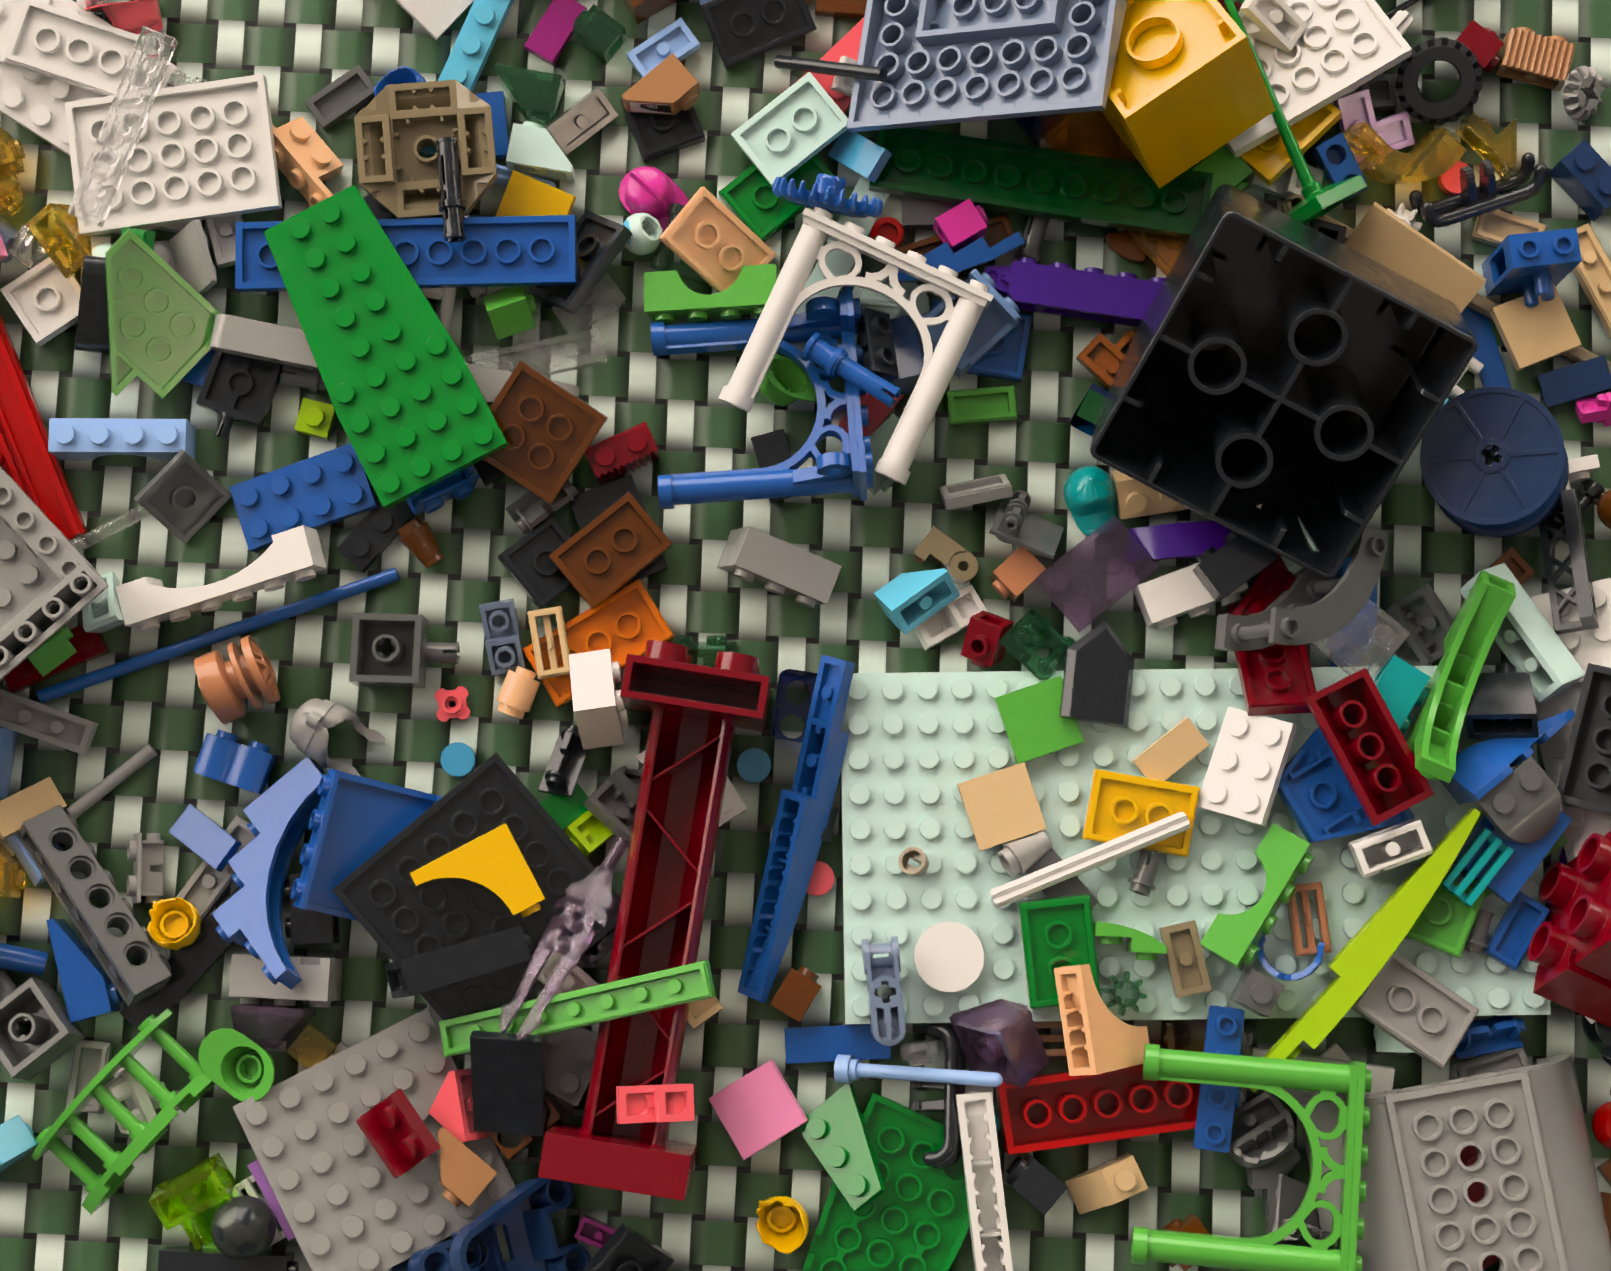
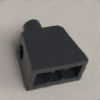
M1507 662L1496 665L1495 673L1479 674L1466 712L1469 739L1539 738L1537 709L1529 674L1526 672H1516V667Z

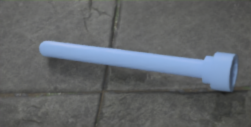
M838 1054L834 1063V1079L836 1083L851 1084L853 1080L858 1081L860 1077L999 1087L1003 1083L1002 1075L996 1072L861 1063L853 1055Z

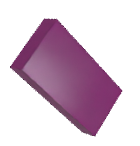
M553 0L525 43V50L554 66L587 14V7L574 0Z

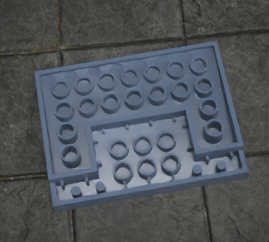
M867 0L857 64L886 68L887 78L883 82L854 79L847 129L849 132L1105 110L1128 0Z

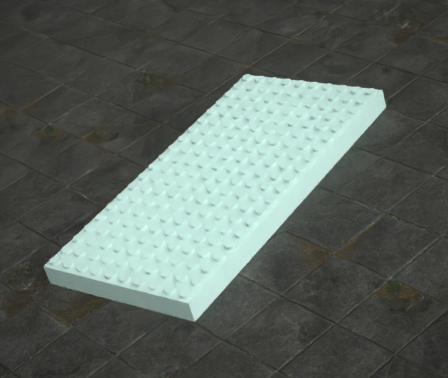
M1483 665L1480 674L1495 673L1496 665ZM1382 666L1311 667L1316 691L1318 692L1364 668L1368 670L1372 680H1374ZM1414 666L1432 677L1437 666ZM1238 668L1133 670L1128 728L1077 720L1084 739L1083 743L1024 762L1047 828L1043 832L1048 836L1053 850L1062 860L1105 843L1082 838L1094 768L1144 777L1132 760L1185 717L1191 720L1210 745L1165 781L1200 787V795L1228 707L1247 711ZM1064 671L853 673L841 730L850 732L841 769L845 1024H870L862 939H868L869 944L891 942L892 936L898 937L901 966L900 983L905 1023L1061 1021L1059 1006L1030 1009L1018 902L1046 899L1047 897L1042 891H1038L1002 907H996L990 895L992 889L1027 875L1026 873L1023 875L1016 874L1012 877L1005 871L998 858V852L1003 850V845L1037 833L979 851L957 784L1017 765L994 698L1061 676L1063 680ZM1426 698L1420 706L1414 705L1408 715L1412 718V721L1403 734L1406 742L1409 732L1426 703ZM1312 713L1262 715L1293 723L1297 726L1285 766L1318 726ZM1466 715L1457 751L1491 739H1469ZM1534 744L1532 746L1534 753L1531 756L1537 762V744ZM1426 778L1434 795L1411 806L1410 810L1415 818L1421 820L1433 850L1439 843L1438 841L1454 827L1470 808H1476L1479 812L1481 810L1474 802L1459 805L1439 780L1433 781ZM1276 792L1265 827L1197 807L1188 857L1156 852L1163 857L1160 860L1153 883L1156 887L1155 891H1151L1149 896L1139 895L1129 890L1130 883H1128V879L1133 878L1140 850L1079 874L1077 877L1099 901L1091 909L1093 922H1106L1130 927L1148 934L1162 943L1159 928L1195 920L1201 942L1218 913L1231 915L1245 912L1256 905L1262 897L1266 887V872L1257 859L1255 851L1272 823L1305 841L1307 840ZM1385 828L1311 843L1313 849L1311 855L1315 857L1308 872L1305 875L1300 873L1293 885L1322 882L1332 952L1324 953L1322 965L1312 975L1302 980L1285 981L1272 976L1261 965L1258 955L1251 966L1245 964L1242 971H1239L1202 948L1212 990L1175 998L1165 954H1157V961L1136 960V953L1127 952V938H1122V945L1101 944V937L1094 936L1101 999L1107 1008L1120 1020L1207 1019L1208 1007L1210 1005L1242 1009L1245 1012L1244 1019H1266L1268 1017H1261L1229 1000L1244 969L1253 968L1285 985L1269 1018H1299L1337 976L1326 965L1426 856L1386 871L1380 870V873L1364 878L1360 876L1348 842ZM917 847L927 855L929 866L924 875L911 877L900 869L899 856L905 849ZM1150 850V852H1149V853H1150V856H1149L1147 865H1149L1150 860H1151V857H1152V854H1153V851H1151V850ZM909 859L907 863L916 868L921 866L920 863ZM1542 860L1520 891L1545 906V902L1541 901L1538 897L1539 886L1544 876ZM1459 874L1455 880L1461 882L1463 879L1462 875ZM1308 890L1315 945L1317 947L1321 940L1314 891ZM1295 892L1303 948H1307L1300 893ZM1493 893L1483 899L1480 909L1494 913L1485 944H1487L1509 905ZM1281 904L1275 914L1278 917V921L1272 932L1268 936L1266 935L1264 951L1269 964L1276 970L1284 974H1294L1304 971L1311 965L1317 954L1294 957L1287 905ZM942 922H958L970 928L980 939L984 950V967L978 979L968 988L954 993L940 992L928 986L918 975L914 964V947L921 934L930 926ZM1404 938L1395 950L1397 954L1478 1008L1479 1012L1476 1016L1551 1015L1550 1000L1533 993L1538 964L1528 959V951L1517 970L1512 971L1484 953L1478 954L1463 950L1461 958L1458 959L1407 938ZM874 954L873 958L888 957L889 954ZM884 984L881 985V988L877 990L878 996L886 999L891 994V988ZM1351 1008L1344 1015V1017H1362Z

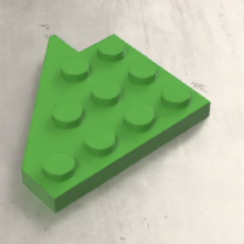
M128 229L105 252L112 393L118 396L138 376L163 399L211 349L209 346L216 314L221 313L131 229Z

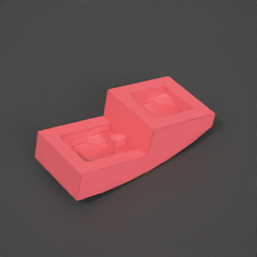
M693 1084L616 1086L617 1124L695 1121Z

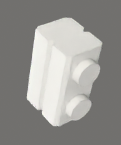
M1417 818L1348 842L1360 876L1364 878L1378 874L1380 870L1386 871L1433 854L1421 820Z

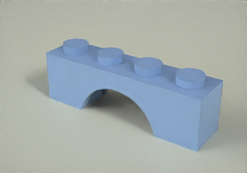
M49 418L48 452L60 460H94L97 457L106 455H135L155 458L161 461H170L181 449L195 460L196 427L187 419Z

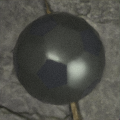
M238 1196L226 1201L218 1208L211 1226L213 1243L217 1249L227 1258L238 1261H247L262 1255L271 1246L276 1233L274 1212L264 1201L252 1196Z

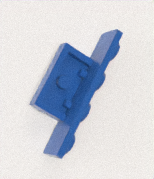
M1214 1005L1208 1007L1203 1052L1244 1056V1053L1240 1052L1244 1010ZM1200 1083L1193 1140L1195 1148L1229 1152L1234 1109H1238L1240 1102V1088Z

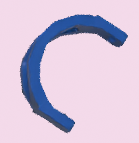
M1263 934L1257 946L1260 948L1258 957L1261 965L1272 976L1281 980H1302L1312 975L1322 965L1325 943L1323 942L1318 943L1316 948L1317 956L1314 962L1304 971L1294 974H1284L1269 964L1264 951L1265 934Z

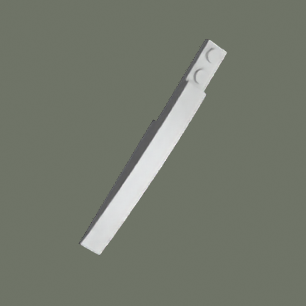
M992 1091L956 1095L975 1271H1013Z

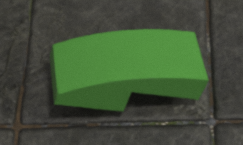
M1093 922L1094 936L1101 937V944L1122 945V938H1127V952L1136 953V960L1157 961V954H1167V946L1148 934L1123 925Z

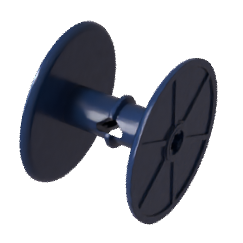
M1498 386L1483 387L1460 394L1438 411L1425 432L1421 443L1420 466L1426 487L1440 509L1453 523L1476 535L1503 538L1527 532L1541 524L1552 514L1561 501L1560 491L1566 490L1569 463L1559 425L1550 411L1541 402L1516 389Z

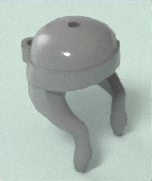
M315 698L303 703L293 716L289 728L290 738L297 745L296 748L323 768H334L345 773L360 776L353 766L328 757V729L346 721L368 741L385 743L384 737L379 732L365 727L355 712L336 702Z

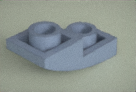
M514 598L480 604L479 609L492 676L508 673V670L515 672L517 666L526 669Z

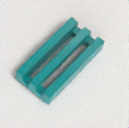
M1483 828L1440 883L1466 906H1472L1514 852L1511 847L1504 845L1501 839L1494 837L1487 828ZM1485 840L1490 843L1457 887L1454 886L1452 882ZM1495 851H1500V854L1467 895L1463 892Z

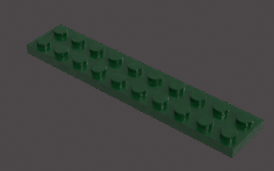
M906 127L879 130L877 145L885 148L892 155L875 183L870 181L869 191L961 204L970 198L975 207L980 205L986 209L1188 239L1209 203L1213 173L1187 170L1159 189L1139 162Z

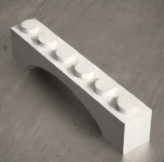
M302 525L272 535L273 543L257 560L240 572L212 584L193 588H167L163 586L160 579L143 577L116 586L124 624L128 627L139 628L140 632L152 631L160 628V622L169 619L171 622L183 621L191 618V612L200 609L202 612L214 611L222 608V602L231 599L233 602L245 601L253 598V592L262 589L265 592H271L284 588V582L293 579L296 582L313 579L316 577L315 572L327 569L317 529Z

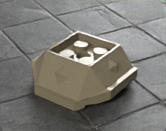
M456 79L387 85L373 98L366 108H363L354 116L359 184L397 219L442 218V213L439 212L438 203L441 201L438 154L436 152L431 158L420 156L423 148L427 146L436 147V140L439 138L454 137V139L458 140L462 200L466 202V210L463 211L464 216L469 215L497 178L492 108Z

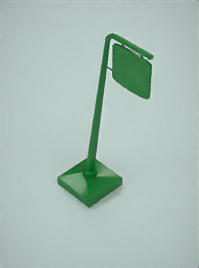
M1224 0L1230 17L1247 36L1276 111L1271 113L1303 188L1301 194L1304 199L1289 211L1287 215L1307 224L1314 218L1317 219L1327 214L1366 188L1367 185L1361 175L1323 188L1319 181H1314L1233 3L1238 0ZM1239 0L1241 5L1244 3L1245 0Z

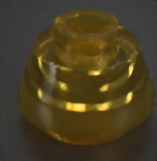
M3 173L0 175V216L6 214L10 217L23 208L24 204L22 201L25 195L19 178L14 174Z

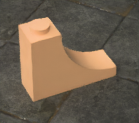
M1090 964L1054 968L1069 1075H1098L1143 1064L1145 1043L1150 1044L1147 1026L1129 1025L1118 1019L1107 1008L1095 986Z

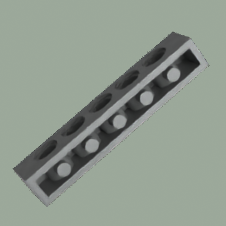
M58 805L23 822L18 838L127 1006L130 1007L165 988L172 976L168 960L162 954L158 955L149 932L144 926H139L134 918V911L130 902L125 897L121 898L115 889V881L111 873L107 869L103 870L96 860L97 855L94 847L90 842L84 841L79 834L75 818L70 813L66 814L62 806ZM52 844H64L68 850L59 851ZM80 871L86 876V879H77L71 872ZM89 900H100L104 903L105 907H94ZM108 928H118L123 932L124 936H113L108 931ZM135 956L141 960L142 965H132L126 957Z

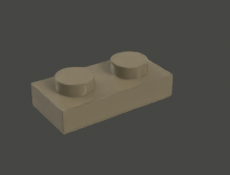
M1192 920L1159 928L1162 943L1167 946L1165 957L1175 998L1211 991L1212 988L1202 946L1200 945L1196 921Z

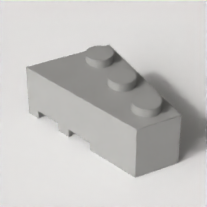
M750 526L731 530L717 568L730 572L742 580L754 581L765 585L764 588L770 592L779 595L786 593L796 597L795 602L809 608H814L815 604H828L842 567Z
M232 954L229 996L239 997V1004H260L261 998L274 999V1005L295 1006L296 1000H308L309 1007H330L331 1001L341 1000L344 958L290 956L302 979L300 983L290 989L280 982L275 985L267 978L262 971L265 964L261 958L256 959L252 954Z

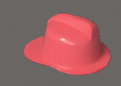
M158 0L116 2L90 6L84 9L86 12H105L113 27L143 37L158 33L163 29Z

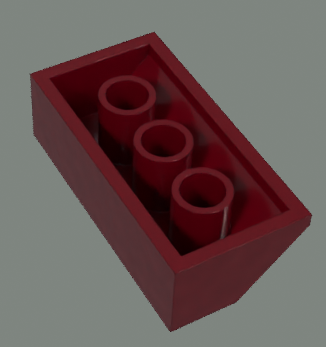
M1366 668L1304 698L1372 826L1434 795L1427 779L1415 769V757Z

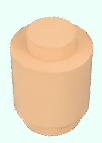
M517 666L515 672L508 670L497 701H499L497 710L523 719L525 712L529 713L541 683L535 680L537 673Z

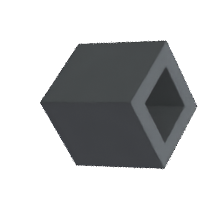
M1245 968L1229 1000L1261 1017L1269 1018L1285 985L1253 968Z

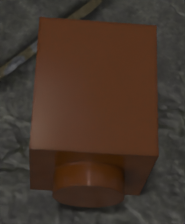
M802 965L798 971L791 968L770 1005L800 1023L821 988V985L816 983L819 976Z

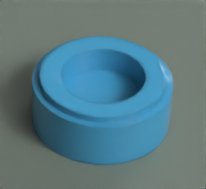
M455 742L449 744L441 754L442 768L451 776L465 777L476 766V754L465 743Z
M747 749L738 758V773L743 780L749 783L762 782L771 772V760L767 753L761 749Z

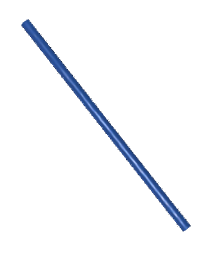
M392 568L37 690L38 699L41 703L382 587L399 581V574L396 568Z

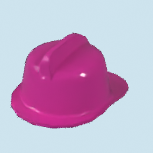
M650 166L634 168L628 172L622 179L618 191L620 201L632 215L647 213L658 220L663 232L689 202L684 192L664 172Z

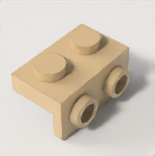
M1118 470L1111 471L1112 479L1116 486L1117 510L1120 520L1187 510L1183 504Z

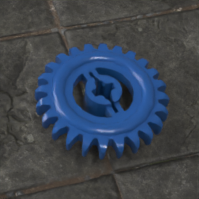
M819 173L812 191L806 190L804 180L801 181L799 188H796L793 178L790 179L788 184L786 177L781 179L780 176L775 178L772 191L777 197L783 198L789 203L811 209L819 207L834 214L855 218H876L882 214L883 200L880 198L876 200V197H873L868 203V195L865 194L862 200L858 202L856 191L851 199L844 198L846 179Z

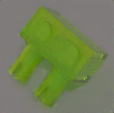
M217 1153L157 1185L149 1202L165 1229L168 1231L181 1224L192 1242L193 1248L197 1250L202 1248V1242L206 1246L213 1240L211 1231L200 1213L212 1207L216 1214L219 1207L232 1199L231 1194L236 1180L220 1153Z

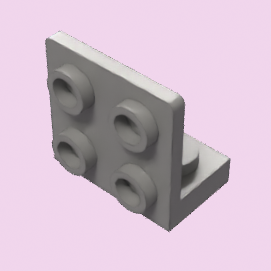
M192 220L169 241H155L154 252L200 295H203L217 283L216 267L212 263L207 235L203 231L200 220Z

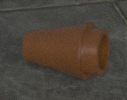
M420 516L397 530L401 536L399 541L427 569L444 558L440 553L441 551L428 521L424 523Z

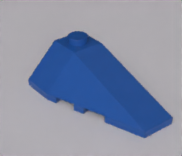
M1571 709L1538 721L1539 738H1491L1458 750L1456 755V772L1450 783L1438 780L1459 805L1477 801L1513 772L1511 767L1529 758L1534 753L1532 748L1534 744L1541 745L1550 739L1575 716V713Z

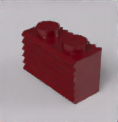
M646 422L590 446L585 453L600 485H604L605 482L610 483L611 479L616 480L617 476L622 477L623 473L628 475L629 471L634 472L635 468L641 469V466H647L648 462L653 464L654 459L657 461L660 459L658 447Z

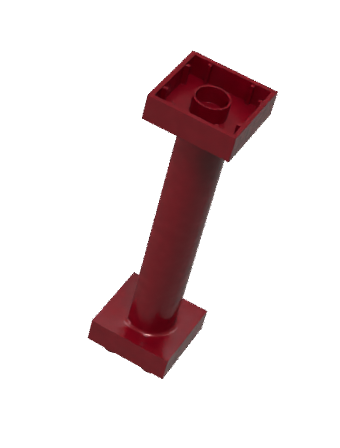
M657 640L647 641L645 656L627 654L620 697L630 711L652 714L606 983L688 965L697 961L735 728L765 732L771 698L770 676L759 675L760 667L758 666L759 658L719 651L716 656L715 668L691 664L692 656L688 655L689 647ZM690 1003L599 1023L583 1124L579 1126L558 1123L545 1132L538 1177L681 1201L685 1200L691 1188L698 1145L667 1140L670 1122L617 1124L616 1086L677 1083Z

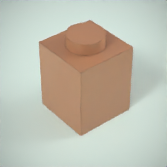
M1020 546L993 571L990 578L994 582L991 585L1002 598L1006 599L1009 596L1015 601L1044 574L1046 568L1028 549Z

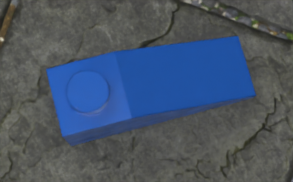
M52 918L46 920L70 1023L82 1022L121 1011L119 1003L123 1001V998L96 956L64 919Z

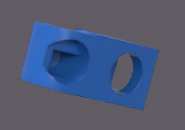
M1342 132L1310 151L1312 158L1316 164H1319L1330 185L1361 175L1366 183L1365 177ZM1367 187L1364 188L1363 190H1361L1360 192H1358L1357 194H1355L1354 196H1356V195L1362 193L1363 191L1367 190Z

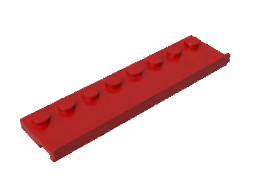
M0 314V466L69 540L88 534V530L59 459L48 452L49 433Z

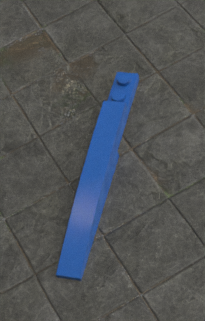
M821 655L792 790L782 789L737 991L759 1002H766L797 921L822 843L821 836L824 828L827 826L850 732L841 730L855 663L832 656Z

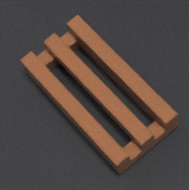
M1322 882L1294 885L1296 886L1295 892L1300 893L1307 948H1303L1296 895L1294 893L1292 899L1287 904L1294 957L1317 954L1308 890L1314 891L1320 940L1325 943L1324 953H1331Z

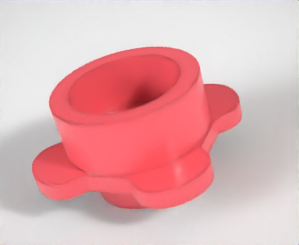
M458 686L455 690L438 689L434 696L438 701L439 707L436 713L437 718L442 722H447L450 718L467 719L471 713L466 699L469 695L468 690L463 686ZM451 701H455L456 705L454 707H450L449 703Z

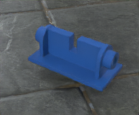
M1503 1015L1473 1021L1454 1051L1457 1060L1524 1047L1520 1032L1525 1031V1023L1522 1018H1516L1514 1015Z

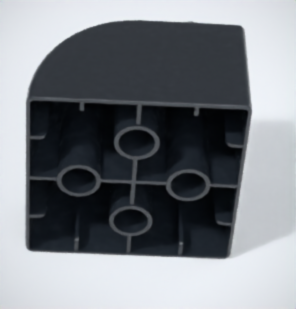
M1222 184L1213 194L1129 345L1100 411L1091 440L1090 453L1098 461L1323 578H1332L1338 573L1478 348V343L1453 302L1229 184ZM1298 517L1303 523L1306 530L1308 531L1319 552L1313 551L1307 538L1304 535Z

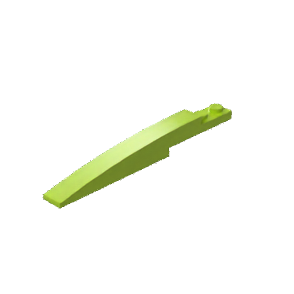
M1470 808L1433 848V854L1427 855L1326 965L1337 976L1263 1057L1294 1060L1302 1051L1299 1044L1303 1040L1315 1050L1339 1023L1387 963L1434 895L1481 814L1476 808ZM1250 1088L1254 1093L1258 1090L1255 1088Z

